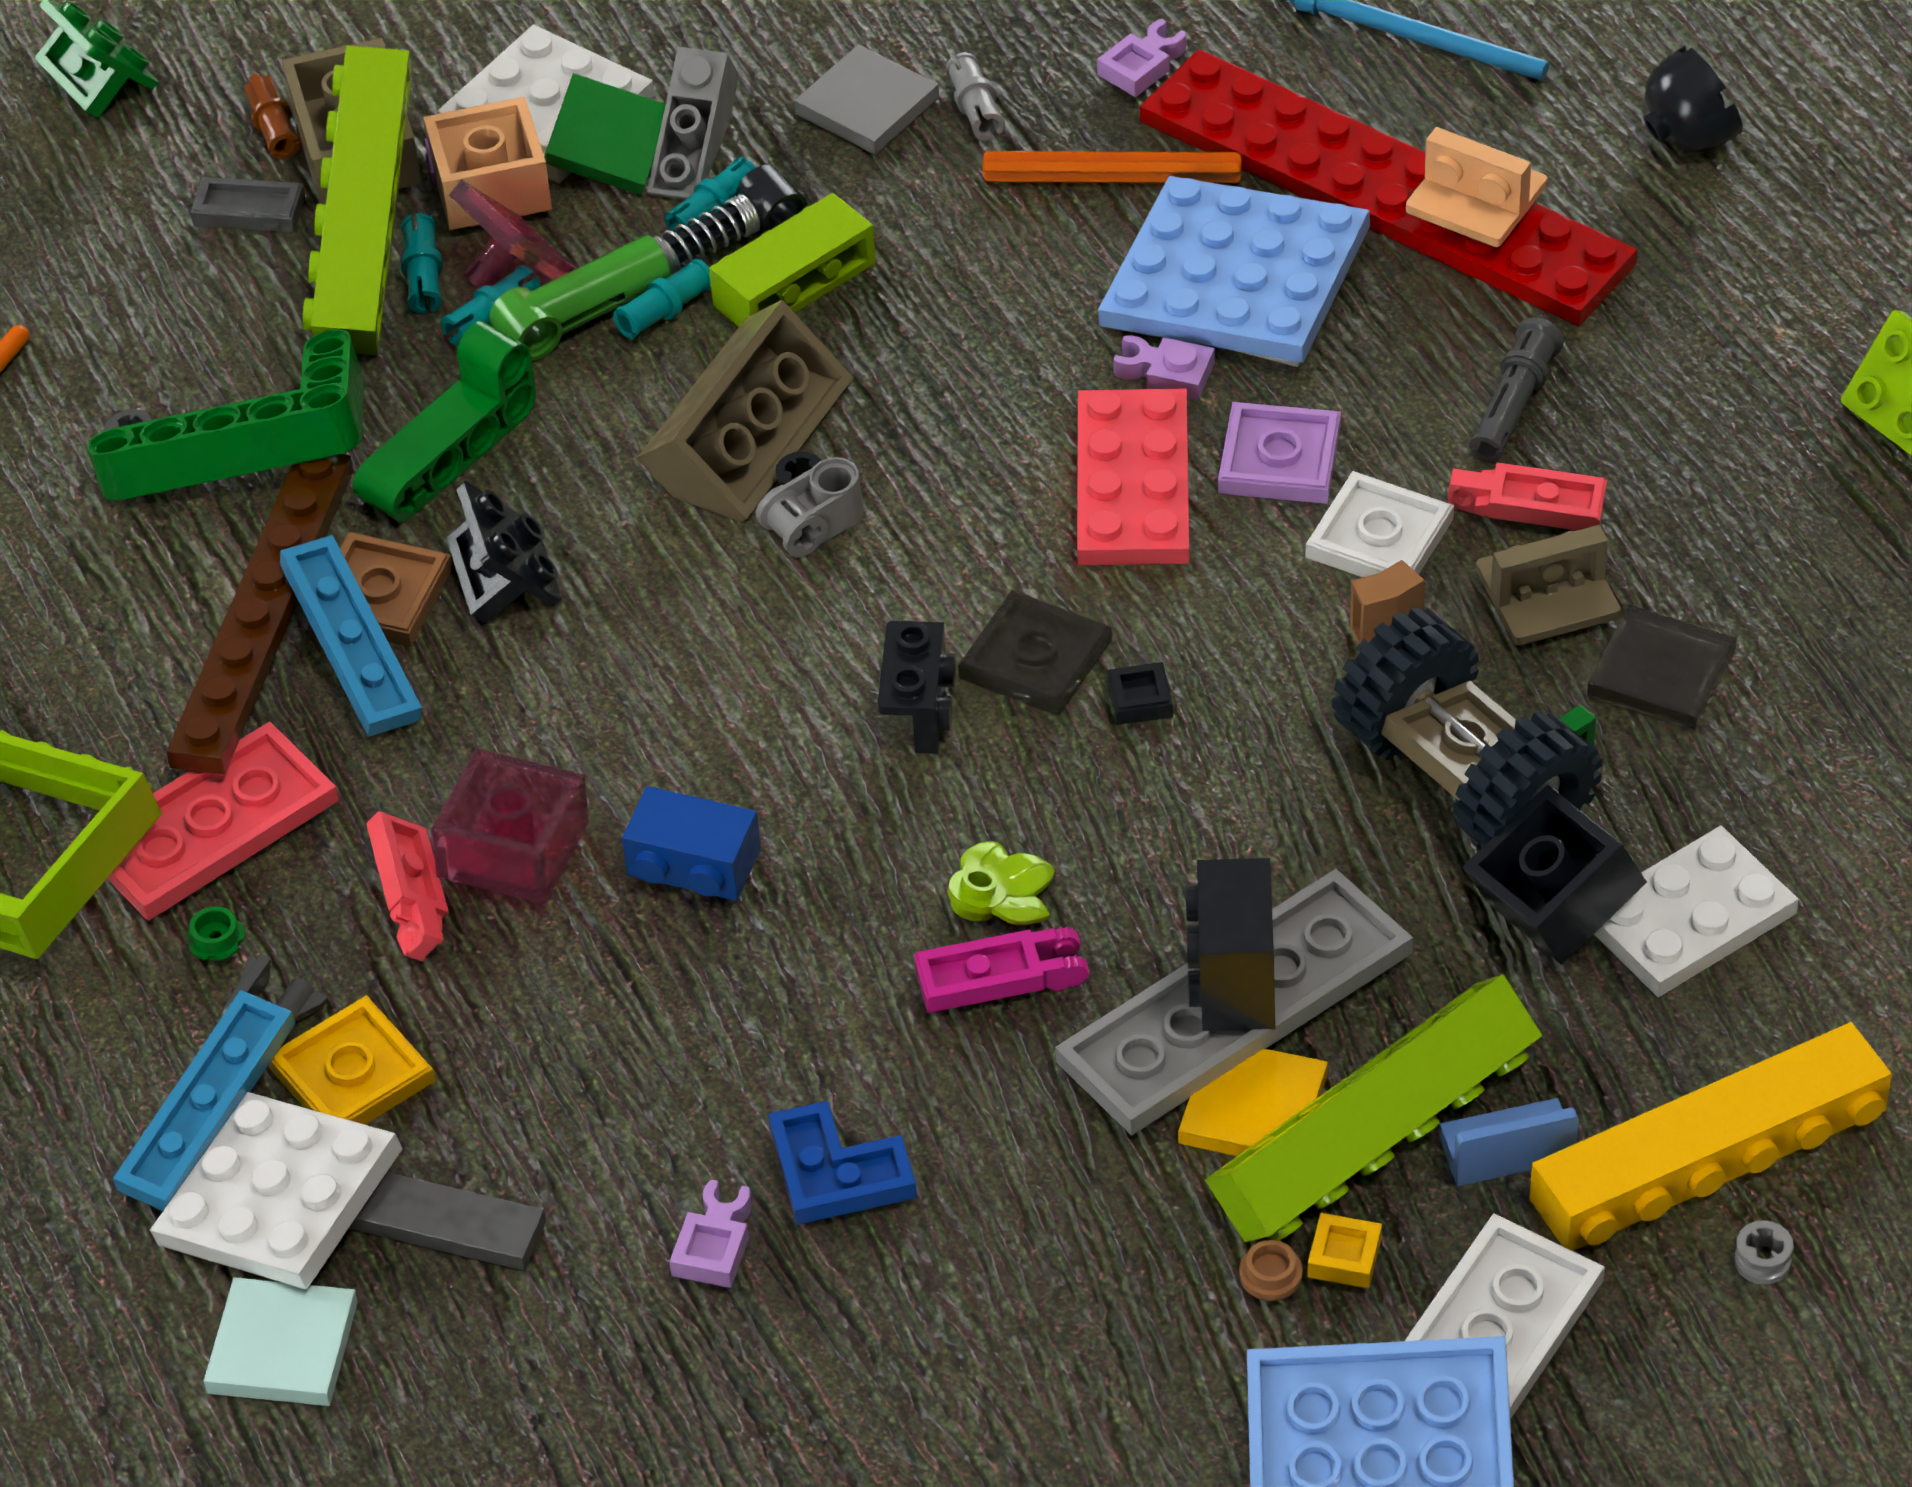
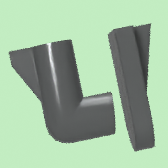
M260 953L257 959L248 956L240 982L229 997L221 1018L240 990L259 997L269 983L270 957ZM295 978L275 1005L292 1011L296 1023L323 1009L327 1003V996L314 990L313 986L307 981Z

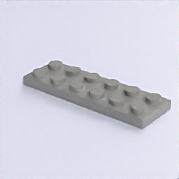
M1334 869L1272 909L1276 1030L1202 1031V1008L1189 1007L1188 971H1200V968L1188 969V963H1186L1055 1047L1056 1063L1132 1136L1189 1099L1192 1094L1263 1048H1268L1413 953V937L1341 872Z

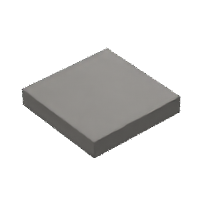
M858 44L794 100L795 114L876 155L939 98V85Z

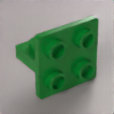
M42 0L39 6L58 24V27L35 56V59L86 112L99 118L128 78L151 90H154L159 81L146 69L150 61L130 45L125 44L123 46L120 42L124 35L112 24L102 18H99L96 23L91 22V17L69 0H66L63 5L53 0Z

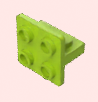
M1894 310L1890 313L1843 393L1841 403L1912 456V318L1903 311Z

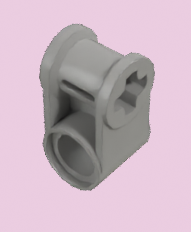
M840 457L827 458L818 462L810 470L785 485L776 487L768 492L759 502L756 509L757 522L766 530H774L783 540V547L791 556L804 557L812 553L824 542L844 530L854 527L861 521L864 515V506L858 469L853 462Z

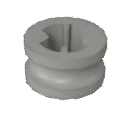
M1755 1221L1747 1224L1740 1230L1736 1240L1737 1249L1734 1258L1735 1267L1741 1276L1756 1284H1773L1781 1281L1788 1275L1794 1248L1793 1238L1788 1230L1780 1224L1771 1221ZM1757 1246L1771 1248V1258L1762 1259L1757 1257Z

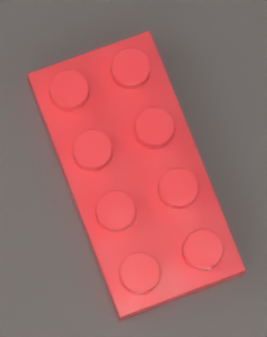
M1187 389L1078 390V566L1190 564Z
M269 721L239 740L225 775L188 771L154 792L153 795L162 815L107 879L149 921L339 801L337 788Z

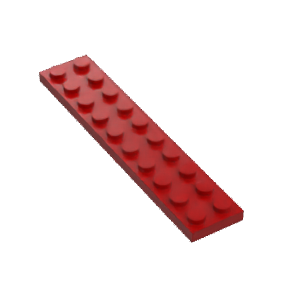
M1198 49L1140 105V122L1204 152H1237L1241 157V169L1305 199L1368 209L1370 214L1369 229L1577 326H1580L1637 263V248L1536 202L1532 204L1499 247L1491 246L1410 215L1406 212V202L1425 179L1426 152L1201 49Z

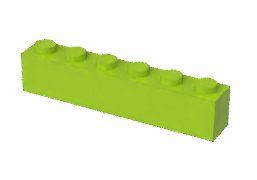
M346 45L344 65H335L333 72L332 93L333 96L340 98L338 111H329L327 118V142L334 143L332 157H323L321 189H328L326 204L317 203L315 235L322 236L320 251L311 250L309 282L316 283L314 298H305L302 325L303 330H311L312 336L327 330H345L350 334L356 354L378 356L412 79L409 50Z
M1504 974L1478 982L1205 1179V1182L1244 1242L1268 1237L1269 1240L1279 1241L1293 1233L1303 1224L1298 1215L1315 1204L1317 1209L1324 1208L1348 1192L1349 1188L1344 1181L1359 1170L1365 1176L1392 1160L1395 1155L1390 1148L1404 1137H1406L1408 1142H1412L1438 1126L1440 1122L1436 1114L1449 1104H1451L1453 1109H1457L1478 1097L1485 1090L1480 1082L1495 1071L1498 1076H1502L1524 1063L1529 1058L1524 1049L1543 1035Z

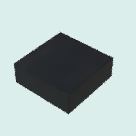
M1163 662L1107 670V685L1116 725L1173 717V703Z

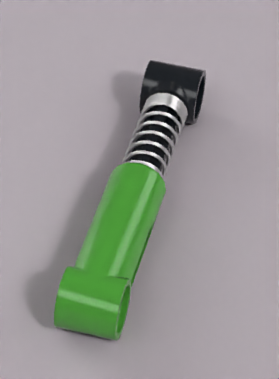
M773 166L756 168L742 180L737 190V196L727 201L724 209L715 207L712 210V215L702 213L700 220L690 219L687 226L678 225L675 232L666 231L663 238L660 236L652 238L649 235L638 238L533 291L526 287L510 289L494 302L490 310L489 321L493 327L527 345L531 352L532 361L541 359L553 351L563 335L632 301L646 292L647 284L656 278L666 279L676 273V271H679L681 263L685 262L688 265L695 256L704 260L705 251L709 250L716 254L717 245L721 244L728 248L729 239L731 238L740 242L742 237L748 238L752 234H763L768 230H772L800 213L809 204L807 199Z

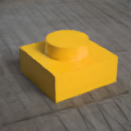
M1320 1213L1308 1260L1307 1277L1369 1289L1382 1239V1224Z

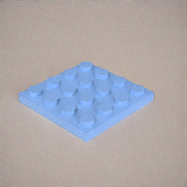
M1169 176L1098 308L1099 326L1304 363L1370 227L1369 210L1343 204L1303 199L1291 195H1280L1238 186L1233 187L1191 178Z
M1505 1336L1247 1349L1250 1487H1514Z

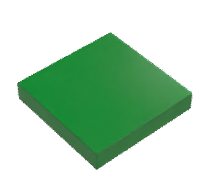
M573 73L544 155L546 164L642 196L654 160L666 104Z

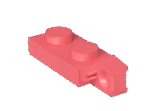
M1496 463L1495 469L1482 470V472L1453 468L1448 488V503L1454 505V509L1475 513L1483 517L1487 516V518L1581 530L1600 525L1607 480H1604L1603 477Z
M378 811L366 825L387 907L391 911L390 917L394 922L400 923L396 938L404 956L423 962L426 960V956L438 944L441 945L444 941L442 919L449 913L427 828Z

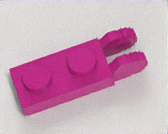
M1066 926L1056 930L1052 928L1031 933L1029 929L916 952L917 954H914V965L927 1013L1044 990V987L1053 991L1067 989V987L1074 988L1076 985L1080 986L1082 982H1085L1086 978H1089L1088 974L1090 972L1086 959H1082V956H1071L1077 954L1076 951L1080 950L1081 942L1077 930L1074 931L1073 928Z

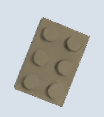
M382 38L349 45L385 48ZM346 46L282 60L291 111L319 204H326L328 189H321L323 157H332L334 143L327 142V118L329 111H338L340 98L333 96L332 93L334 66L344 65ZM408 116L398 189L422 184L415 138Z

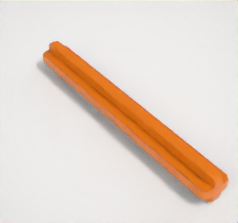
M987 151L982 159V174L986 182L1165 183L1169 176L1216 184H1236L1241 179V157L1237 152Z

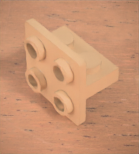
M1436 127L1426 139L1425 179L1407 200L1406 212L1483 243L1499 247L1546 188L1547 176L1532 170L1531 162Z

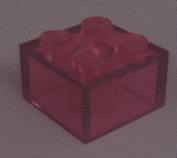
M476 748L431 828L436 877L546 904L589 823L585 775Z

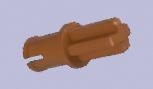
M259 73L252 74L249 77L251 81L244 86L246 96L253 110L251 114L252 123L257 130L262 131L272 157L277 159L290 158L299 151L301 141L291 123V107L285 100L281 99L271 76L260 77Z

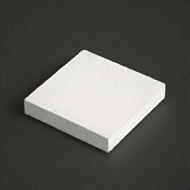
M1352 471L1307 541L1305 558L1360 577L1378 574L1403 560L1417 574H1420L1454 519V505Z

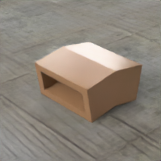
M1403 560L1378 574L1351 581L1350 630L1358 645L1363 639L1370 642L1375 637L1374 629L1381 623L1390 626L1392 624V616L1400 612L1408 616L1412 608H1420L1424 612L1425 580Z

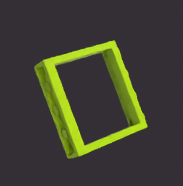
M0 730V782L99 810L23 900L0 893V948L38 960L158 820L162 812L152 793L151 783L147 782L144 773L135 771L132 767L127 766L124 768L97 760L88 754H75L54 748L46 742H33L12 736Z

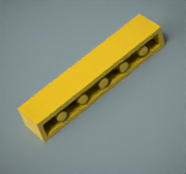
M1849 1022L1533 1162L1529 1200L1563 1247L1575 1251L1586 1245H1599L1610 1239L1621 1229L1642 1220H1655L1665 1214L1669 1208L1695 1196L1706 1197L1711 1195L1726 1182L1749 1172H1762L1772 1166L1776 1160L1802 1148L1808 1150L1818 1147L1829 1136L1853 1125L1863 1126L1873 1122L1882 1112L1887 1110L1892 1073L1854 1024Z

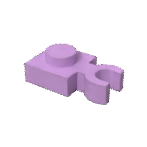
M1159 19L1148 27L1147 36L1143 39L1130 33L1097 59V75L1136 97L1170 71L1169 60L1180 57L1186 51V32L1181 30L1175 36L1166 38V21Z
M1124 336L1122 339V356L1115 355L1113 359L1114 375L1125 380L1147 377V389H1187V398L1199 400L1215 364V348L1165 337L1162 338L1157 348L1149 346L1147 341L1140 337Z
M711 1179L706 1184L703 1190L705 1215L687 1213L669 1261L671 1276L728 1288L732 1287L749 1240L748 1225L743 1223L749 1217L752 1208L749 1187L741 1186L739 1195L733 1202L721 1203L719 1202L720 1191L718 1181Z

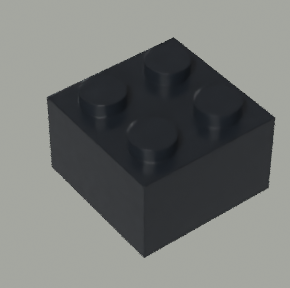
M1546 785L1463 866V869L1486 902L1561 965L1647 883L1623 844L1549 785Z
M1270 858L1197 860L1198 885H1186L1187 922L1199 921V924H1187L1188 969L1200 968V971H1188L1189 1007L1202 1008V1031L1276 1030Z

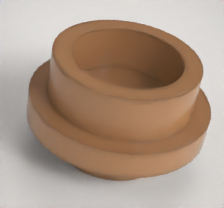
M1278 1240L1260 1241L1253 1245L1242 1258L1239 1269L1240 1281L1244 1289L1258 1299L1267 1301L1281 1300L1289 1297L1299 1288L1302 1281V1263L1296 1253L1286 1243Z

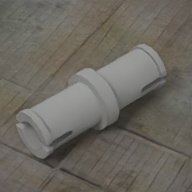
M967 52L958 53L956 57L961 66L960 70H958L952 58L946 64L947 75L956 90L954 100L959 110L968 116L975 137L985 141L992 140L995 136L989 126L990 123H993L999 135L1005 128V121L995 104V89L991 81L983 77L979 69V63L974 55Z

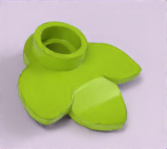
M986 841L970 847L962 854L960 870L951 876L947 887V894L953 911L960 917L970 921H986L995 915L1010 924L1028 925L1039 923L1049 918V912L1043 902L1036 896L1050 885L1055 870L1048 862L1035 855L1016 853L1008 856L1000 843Z

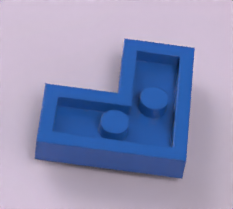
M828 1101L768 1114L770 1131L796 1225L917 1198L916 1182L902 1135L841 1148Z

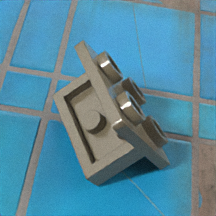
M1600 525L1577 531H1568L1555 537L1524 545L1512 546L1476 561V572L1515 645L1535 642L1620 618L1621 607L1605 579L1608 539Z

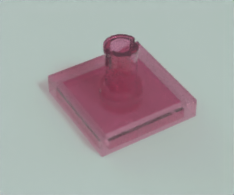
M463 179L450 193L449 196L491 236V239L468 268L462 272L478 288L484 285H495L516 257L553 280L577 269L520 215Z

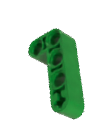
M484 321L471 325L462 336L457 349L461 379L361 464L353 480L354 495L399 522L409 520L529 415L536 399V386L531 352L527 345Z

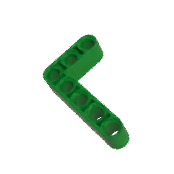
M327 330L312 336L305 342L303 347L301 385L298 390L112 428L95 435L88 441L86 448L103 497L109 500H124L330 457L353 449L360 443L362 438L365 382L350 334L345 330Z

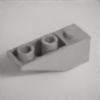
M686 47L677 48L647 189L648 195L686 200L694 193L695 186L703 179L708 178L730 122L739 79V73L728 53Z

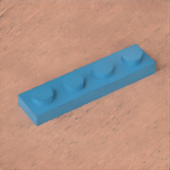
M327 536L281 550L279 564L367 736L370 737L420 721L422 706L334 536Z
M239 991L113 1177L117 1191L162 1211L166 1208L246 1093L251 1092L295 1026L292 1011L245 991Z

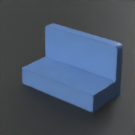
M1554 1098L1440 1123L1439 1139L1457 1186L1530 1171L1533 1162L1577 1143L1579 1118L1574 1108L1562 1109L1559 1099Z

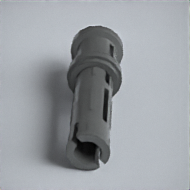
M1532 317L1523 320L1519 324L1515 334L1517 343L1512 351L1504 355L1500 364L1502 380L1495 390L1483 415V419L1469 443V448H1473L1471 452L1477 458L1486 462H1496L1502 458L1507 442L1526 407L1530 395L1533 391L1544 386L1549 375L1547 366L1550 359L1560 353L1564 344L1562 332L1550 321Z

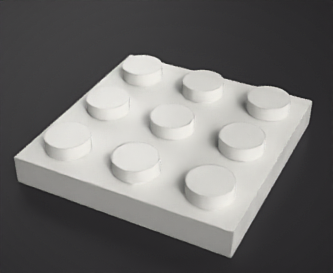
M533 24L437 110V114L525 97L543 155H545L573 73L650 99L655 94L653 80ZM546 164L548 179L558 184L572 173Z
M247 1092L150 1231L159 1246L307 1290L403 1148L393 1132Z

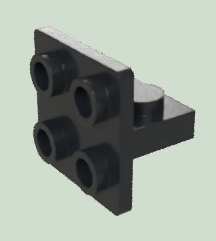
M467 481L462 482L456 490L466 521L450 533L446 540L471 616L486 624L525 591L552 607L557 605L562 600L556 581L558 571L553 562L548 558L543 543L545 533L541 525L530 514H519L506 506L494 492L490 490L483 492Z

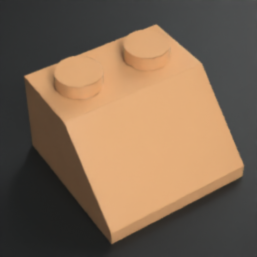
M525 97L423 117L439 196L449 230L473 227L517 216H527L532 213L552 209L546 161Z

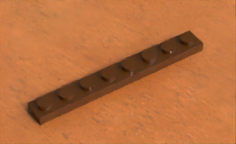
M338 454L291 465L166 751L169 768L225 775L298 603V599L279 564L280 552L290 547L326 537L353 473L351 455Z

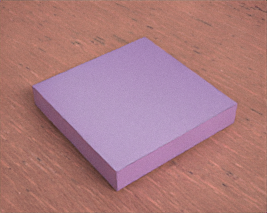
M1232 402L1218 477V494L1328 504L1341 428V411Z

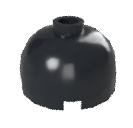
M1682 46L1662 60L1651 72L1646 81L1645 102L1649 113L1643 116V120L1652 136L1661 143L1668 139L1678 149L1691 153L1709 151L1725 144L1743 131V123L1735 103L1726 109L1724 107L1725 102L1720 92L1726 89V87L1708 62L1693 48L1686 50V46Z

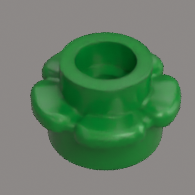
M211 906L198 911L192 917L187 931V940L191 942L189 945L191 953L202 960L217 961L231 957L238 951V943L243 942L245 938L243 924L236 920L235 915L229 909L220 906Z

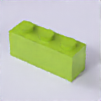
M834 193L829 194L710 266L709 275L713 306L738 327L745 318L780 300H783L796 313L876 263L873 224Z

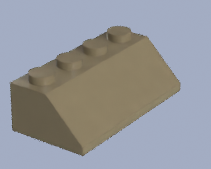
M780 300L745 318L638 455L637 459L672 497L742 522L750 516L777 480L776 466L781 458L799 451L854 377L783 300Z

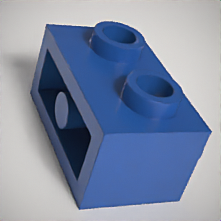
M646 786L622 836L627 875L637 877L648 883H663L693 890L703 896H718L736 901L761 850L757 811Z

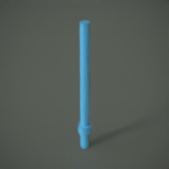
M1285 0L1294 3L1296 10L1312 15H1317L1320 11L1543 81L1548 73L1549 61L1354 0Z

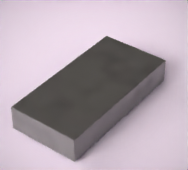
M202 177L190 212L193 226L295 232L306 197L303 183Z

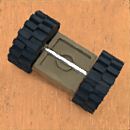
M1412 608L1408 616L1403 612L1392 616V624L1387 626L1381 623L1374 629L1375 637L1370 642L1363 639L1356 647L1360 651L1355 660L1348 658L1342 669L1347 674L1344 678L1337 679L1334 690L1339 695L1332 698V708L1336 710L1333 714L1335 719L1378 757L1382 756L1385 760H1393L1395 755L1400 759L1408 756L1458 800V802L1453 804V813L1457 816L1454 820L1457 826L1480 846L1483 847L1546 785L1553 788L1579 810L1584 804L1592 802L1596 793L1591 787L1599 784L1602 773L1597 770L1603 766L1602 758L1597 755L1599 752L1553 713L1548 712L1546 715L1542 711L1534 712L1531 720L1526 716L1516 720L1471 682L1477 679L1479 671L1474 666L1479 662L1478 653L1474 651L1475 647L1431 610L1425 609L1423 612L1420 608Z

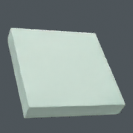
M233 1277L204 1378L207 1394L330 1406L358 1303L355 1289L310 1285L306 1290L282 1282Z

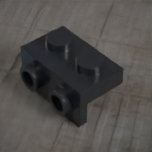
M889 621L886 624L878 695V712L882 715L913 716L915 753L938 754L940 731L951 730L952 698L951 696H944L945 687L955 688L956 654L946 653L944 622Z

